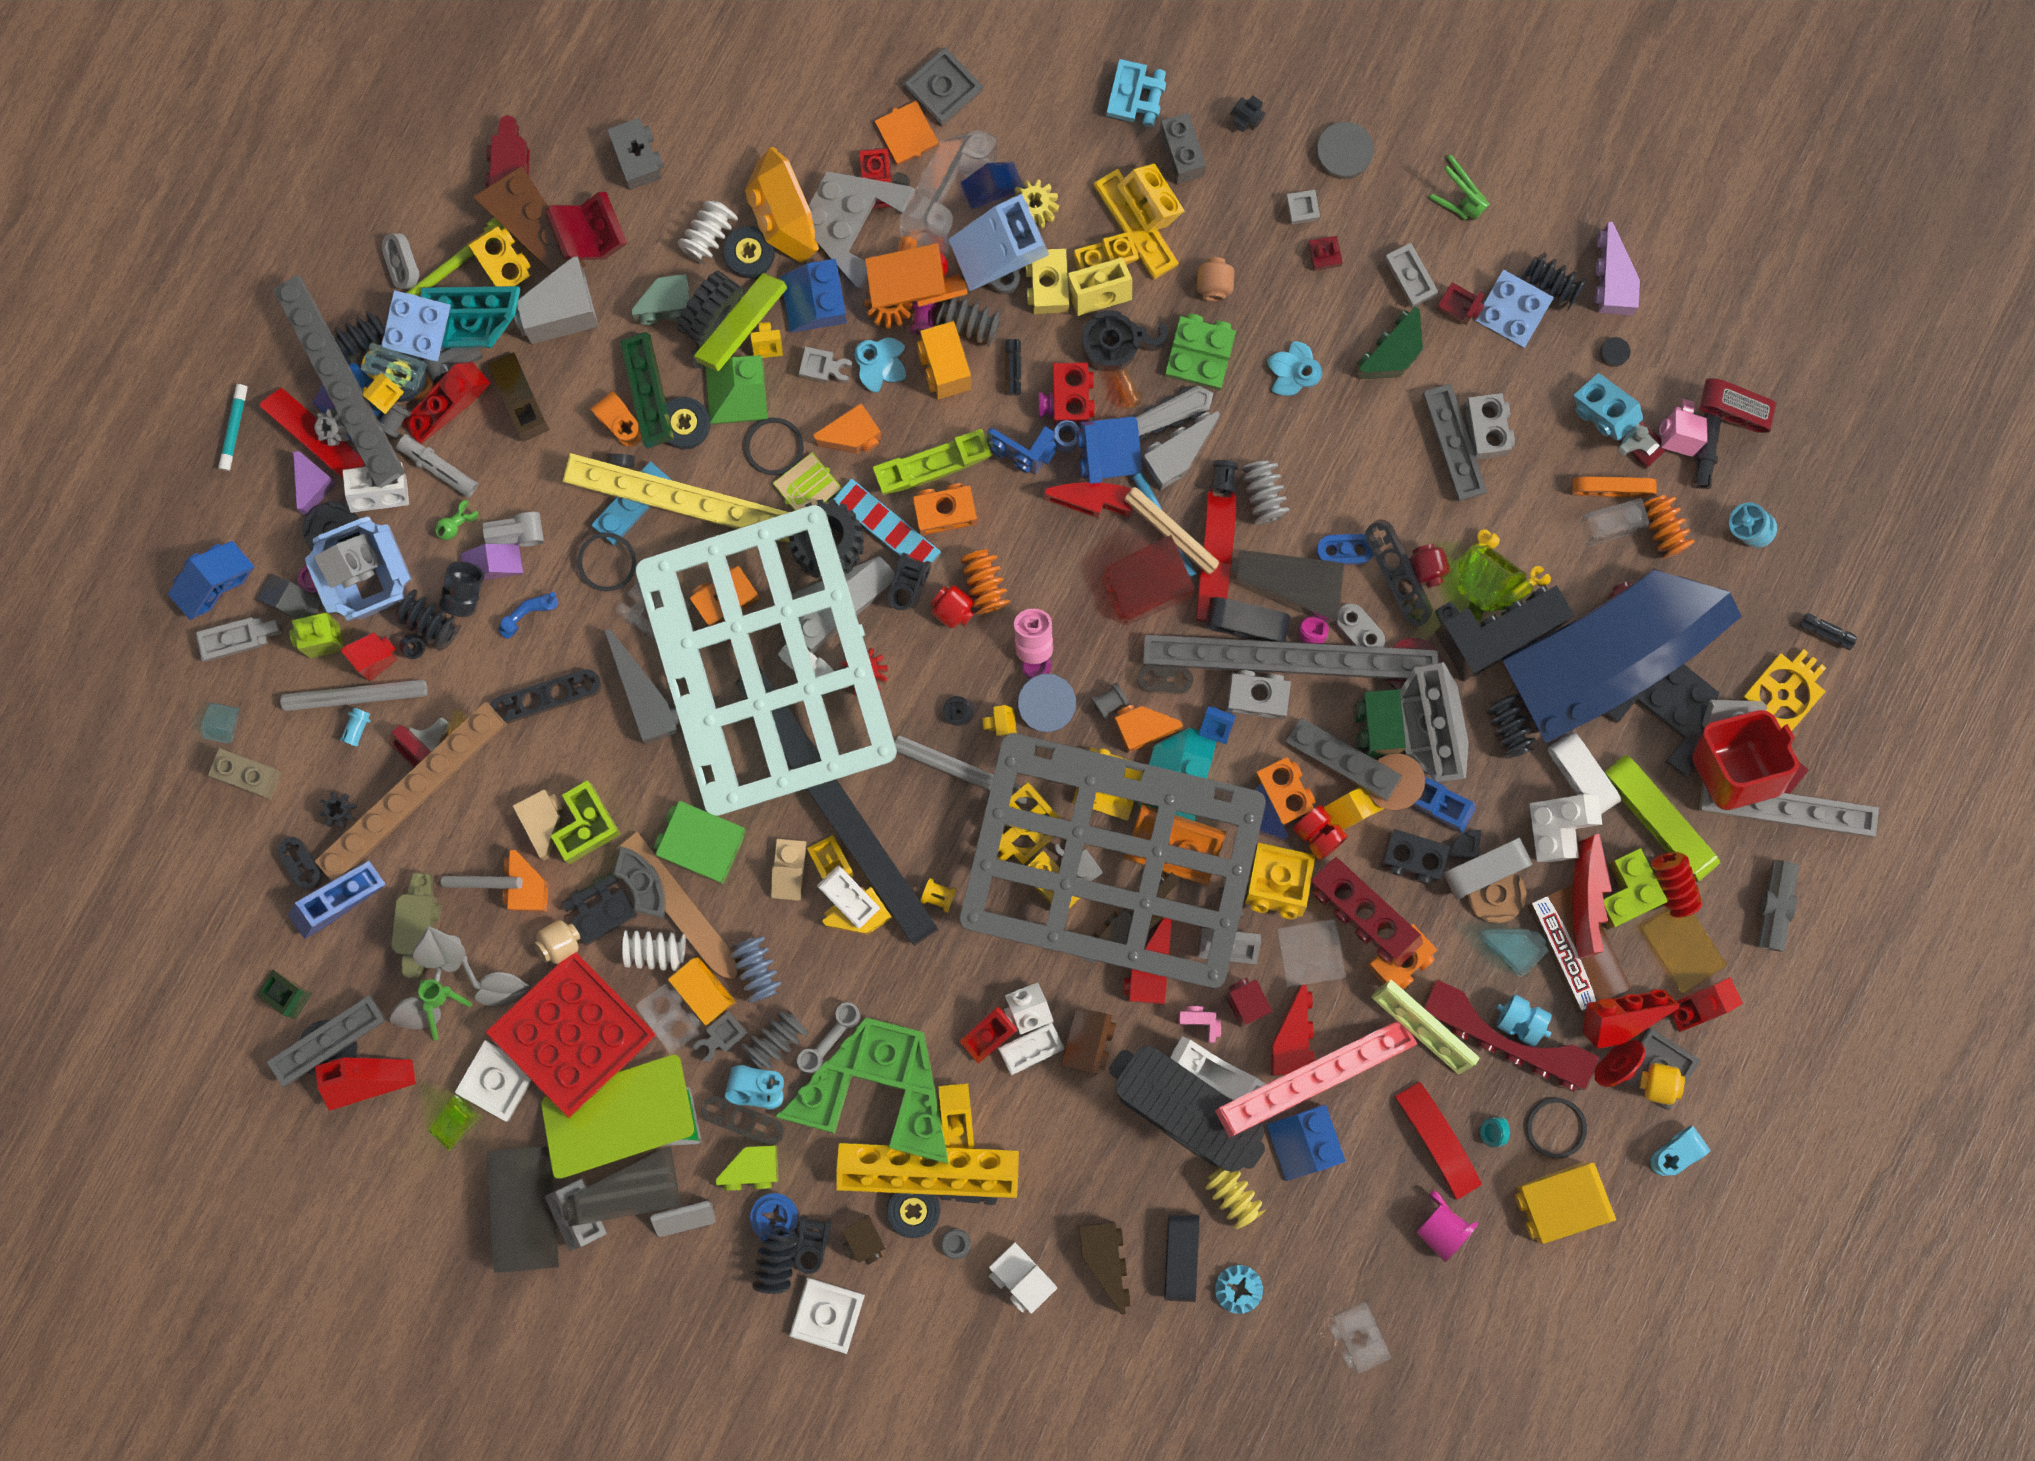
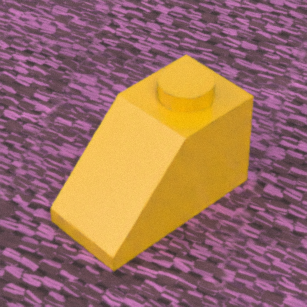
M968 1083L938 1086L946 1148L974 1149Z

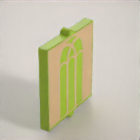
M813 452L773 482V485L785 498V504L790 505L794 511L805 508V505L810 502L812 505H818L817 500L823 499L825 504L842 490V487L830 474V468H825Z

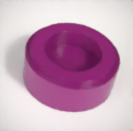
M1050 658L1039 664L1023 662L1022 670L1024 675L1030 679L1036 675L1050 674Z

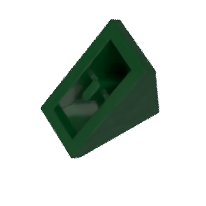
M275 970L271 971L257 993L258 997L279 1013L293 1019H297L312 995L311 992Z

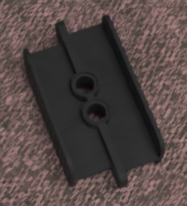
M1144 1046L1138 1049L1135 1054L1129 1050H1122L1109 1067L1111 1076L1117 1079L1116 1091L1118 1097L1125 1106L1209 1164L1230 1172L1238 1171L1243 1167L1251 1169L1255 1167L1265 1152V1145L1261 1142L1265 1133L1262 1122L1230 1138L1215 1110L1232 1102V1100L1157 1048Z

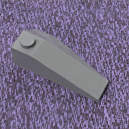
M880 556L853 567V570L849 573L844 571L856 615H859L892 585L895 572ZM823 581L795 592L792 595L793 600L825 590ZM831 608L799 617L807 648L812 654L816 653L838 633Z

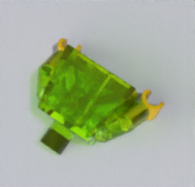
M1487 529L1478 532L1477 538L1479 542L1474 543L1459 560L1460 581L1458 591L1470 600L1467 609H1470L1477 620L1482 618L1485 611L1505 610L1511 604L1523 599L1534 590V585L1543 587L1551 581L1549 574H1545L1541 579H1537V576L1544 571L1541 566L1533 567L1530 572V578L1526 579V572L1494 550L1499 544V537L1495 533L1491 535Z

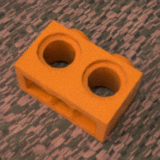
M1289 757L1254 774L1280 828L1314 810L1312 804L1316 803L1315 798L1308 787L1304 789L1299 779L1302 777L1301 770L1295 761H1290ZM1283 771L1287 775V783L1285 785L1276 784L1272 778L1273 772ZM1288 797H1296L1300 801L1301 808L1299 811L1294 812L1287 808L1286 799Z

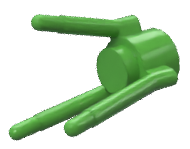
M1448 155L1447 159L1462 180L1449 166H1446L1444 170L1467 195L1460 202L1463 208L1461 209L1434 194H1430L1429 198L1457 213L1464 220L1470 216L1475 221L1490 203L1479 192L1454 157Z
M420 980L419 997L424 1002L423 1009L426 1012L432 1038L434 1041H437L438 1032L433 1016V1008L441 1006L445 1002L446 997H450L467 1007H471L472 1003L453 992L450 987H442L436 980Z

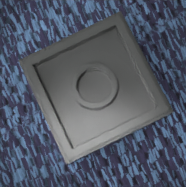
M946 47L941 49L903 83V87L941 127L979 95L984 88Z
M1648 1028L1640 1040L1646 1049L1645 1058L1637 1069L1635 1076L1623 1082L1644 1094L1645 1089L1639 1088L1642 1071L1648 1072L1651 1064L1659 1063L1677 1067L1681 1072V1076H1685L1686 1085L1700 1059L1652 1028ZM1658 1103L1667 1110H1671L1674 1105Z

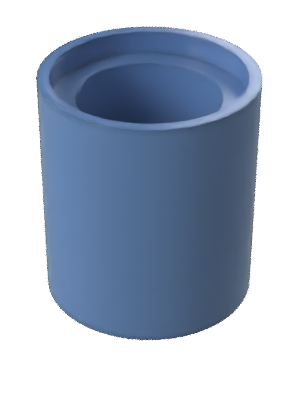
M1066 420L1056 426L1054 431L1055 443H1057L1056 448L1059 451L1068 453L1077 448L1076 432L1080 429L1076 423ZM1063 431H1070L1074 434L1075 439L1071 442H1063L1059 438V434Z

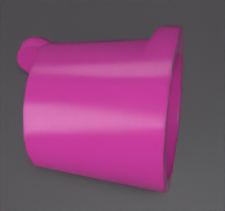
M1433 1190L1429 1197L1439 1206L1416 1233L1445 1263L1466 1241L1479 1223L1476 1221L1471 1225L1452 1212L1441 1195Z

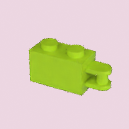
M328 613L292 620L293 629L289 631L292 645L309 658L341 652V649L344 647L339 622Z

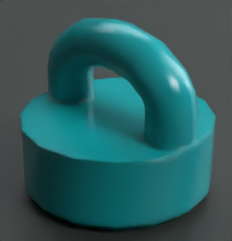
M1503 1117L1487 1118L1483 1121L1480 1129L1483 1142L1491 1148L1507 1144L1510 1138L1507 1120Z

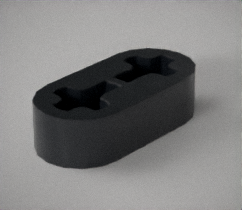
M295 837L284 839L278 847V854L297 886L306 890L317 888L322 881L323 874L320 867L315 863V859L307 845ZM290 844L300 847L296 851L300 861L297 862L293 856L286 855L289 852L288 846ZM304 865L308 871L315 872L311 876L313 880L311 883L301 881V878L304 876L300 868Z

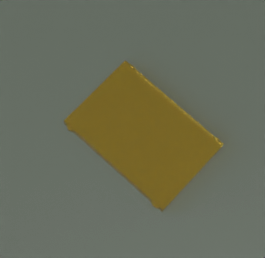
M1669 910L1641 927L1643 934L1648 938L1682 993L1727 966L1726 961L1716 949L1695 914L1675 918L1671 917Z

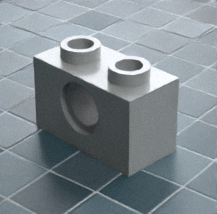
M1238 670V674L1233 673L1230 677L1226 712L1284 720L1287 716L1291 681H1285L1282 675L1267 674V678L1256 677L1253 671ZM1261 687L1266 692V699L1262 701L1255 700L1251 695V689Z

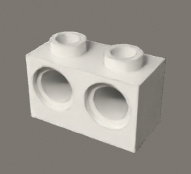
M367 467L343 470L345 497L351 513L409 505L405 473L380 488L376 486Z

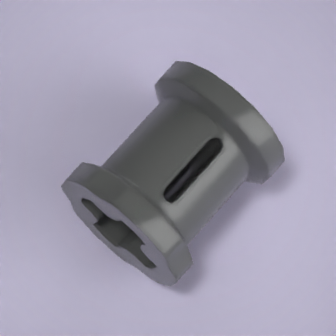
M395 402L378 422L385 433L397 438L399 435L398 429L402 422L412 412Z
M1116 682L1111 685V689L1102 695L1091 698L1094 707L1104 720L1108 718V714L1122 705L1125 707L1129 705L1127 697Z

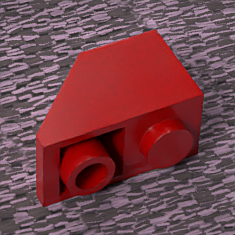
M1728 977L1676 1000L1680 1005L1677 1010L1671 1013V1016L1679 1032L1724 1015L1742 1005L1743 1002L1731 977Z

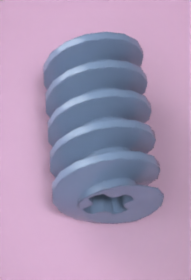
M764 936L748 939L731 947L737 948L731 954V957L733 959H742L735 965L736 969L746 970L740 975V980L750 981L743 988L744 991L754 992L747 999L749 1003H755L780 993L776 992L775 989L782 984L781 981H771L777 970H767L773 959H763V955L769 949L759 948L758 946L765 940Z

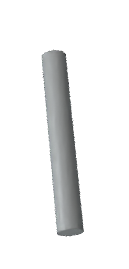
M443 876L441 878V886L443 888L520 889L523 885L521 877Z

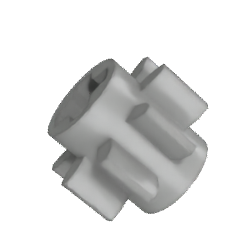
M336 408L327 409L326 413H319L317 415L319 419L316 421L314 428L319 436V441L328 440V445L332 446L339 445L340 441L349 440L347 436L349 433Z

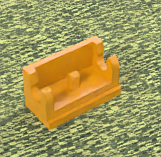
M700 957L691 959L668 979L705 1026L715 1021L736 1003L735 999Z

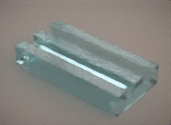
M371 342L369 346L370 351L366 353L365 363L361 365L360 370L373 376L382 373L394 384L417 391L427 364ZM376 353L382 354L384 356L418 368V370L416 372L414 370L376 357L375 355ZM372 363H376L378 365L384 366L386 368L392 369L402 374L411 376L414 378L413 382H410L400 377L371 367Z

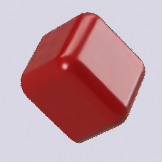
M1757 710L1708 724L1692 753L1693 763L1714 804L1722 810H1733L1781 796L1799 767L1798 758L1791 747L1795 737L1788 724L1781 728L1776 717L1765 710Z

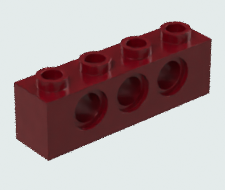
M1333 858L1311 880L1315 890L1312 894L1323 905L1329 903L1335 909L1334 915L1343 924L1346 925L1349 922L1357 929L1354 932L1356 936L1366 945L1371 942L1378 949L1376 954L1386 964L1392 962L1399 968L1423 944L1421 934L1339 858ZM1341 890L1351 891L1350 896L1346 899L1336 897L1337 893ZM1363 909L1372 911L1371 916L1366 919H1361L1357 915ZM1383 929L1394 931L1393 935L1387 939L1378 936Z

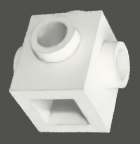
M1038 982L1005 995L1009 1006L1004 1009L1005 1014L1013 1024H1016L1020 1035L1053 1022L1047 1001Z

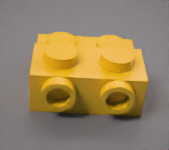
M1258 842L1245 904L1251 905V909L1258 913H1266L1268 910L1280 912V916L1285 919L1292 920L1296 919L1297 916L1303 917L1308 902L1315 855Z

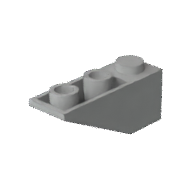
M1218 411L1211 415L1209 412L1200 415L1194 420L1195 425L1187 430L1185 427H1181L1170 435L1171 439L1163 444L1160 441L1156 442L1145 450L1147 454L1144 455L1142 462L1160 490H1163L1187 474L1219 419L1220 413Z

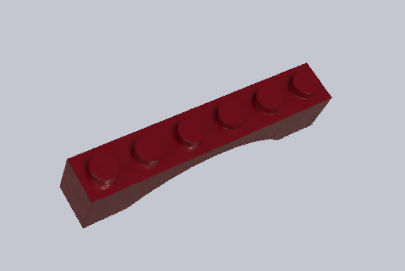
M1438 979L1432 982L1422 1004V1007L1441 1024L1451 1028V1033L1465 1041L1470 1037L1479 1042L1477 1047L1492 1054L1497 1050L1506 1055L1504 1060L1519 1067L1524 1063L1533 1068L1531 1073L1546 1080L1551 1076L1560 1081L1558 1086L1575 1093L1576 1089H1586L1600 1058L1574 1044L1557 1048H1537L1508 1040L1495 1032L1479 1017L1471 1006L1465 992Z

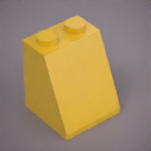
M1581 1162L1516 1186L1518 1194H1515L1517 1205L1521 1211L1525 1210L1529 1220L1526 1223L1528 1234L1532 1240L1536 1239L1539 1244H1545L1616 1220L1594 1162Z

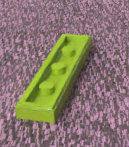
M762 273L694 355L697 363L719 371L787 289L785 282Z

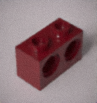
M1246 977L1229 986L1231 992L1226 994L1225 998L1240 1027L1273 1012L1256 979L1249 982Z

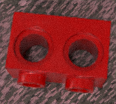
M1053 363L1054 427L1066 420L1072 421L1078 426L1079 422L1089 421V417L1095 416L1094 400H1089V389H1094V372H1088V363ZM1070 375H1076L1080 378L1081 383L1077 386H1070L1065 379ZM1071 403H1076L1080 405L1082 411L1079 414L1073 415L1066 410V407Z

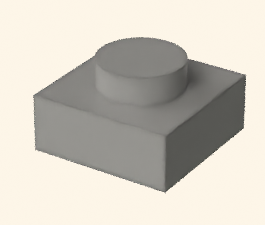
M1315 190L1286 195L1291 225L1319 221L1320 213Z

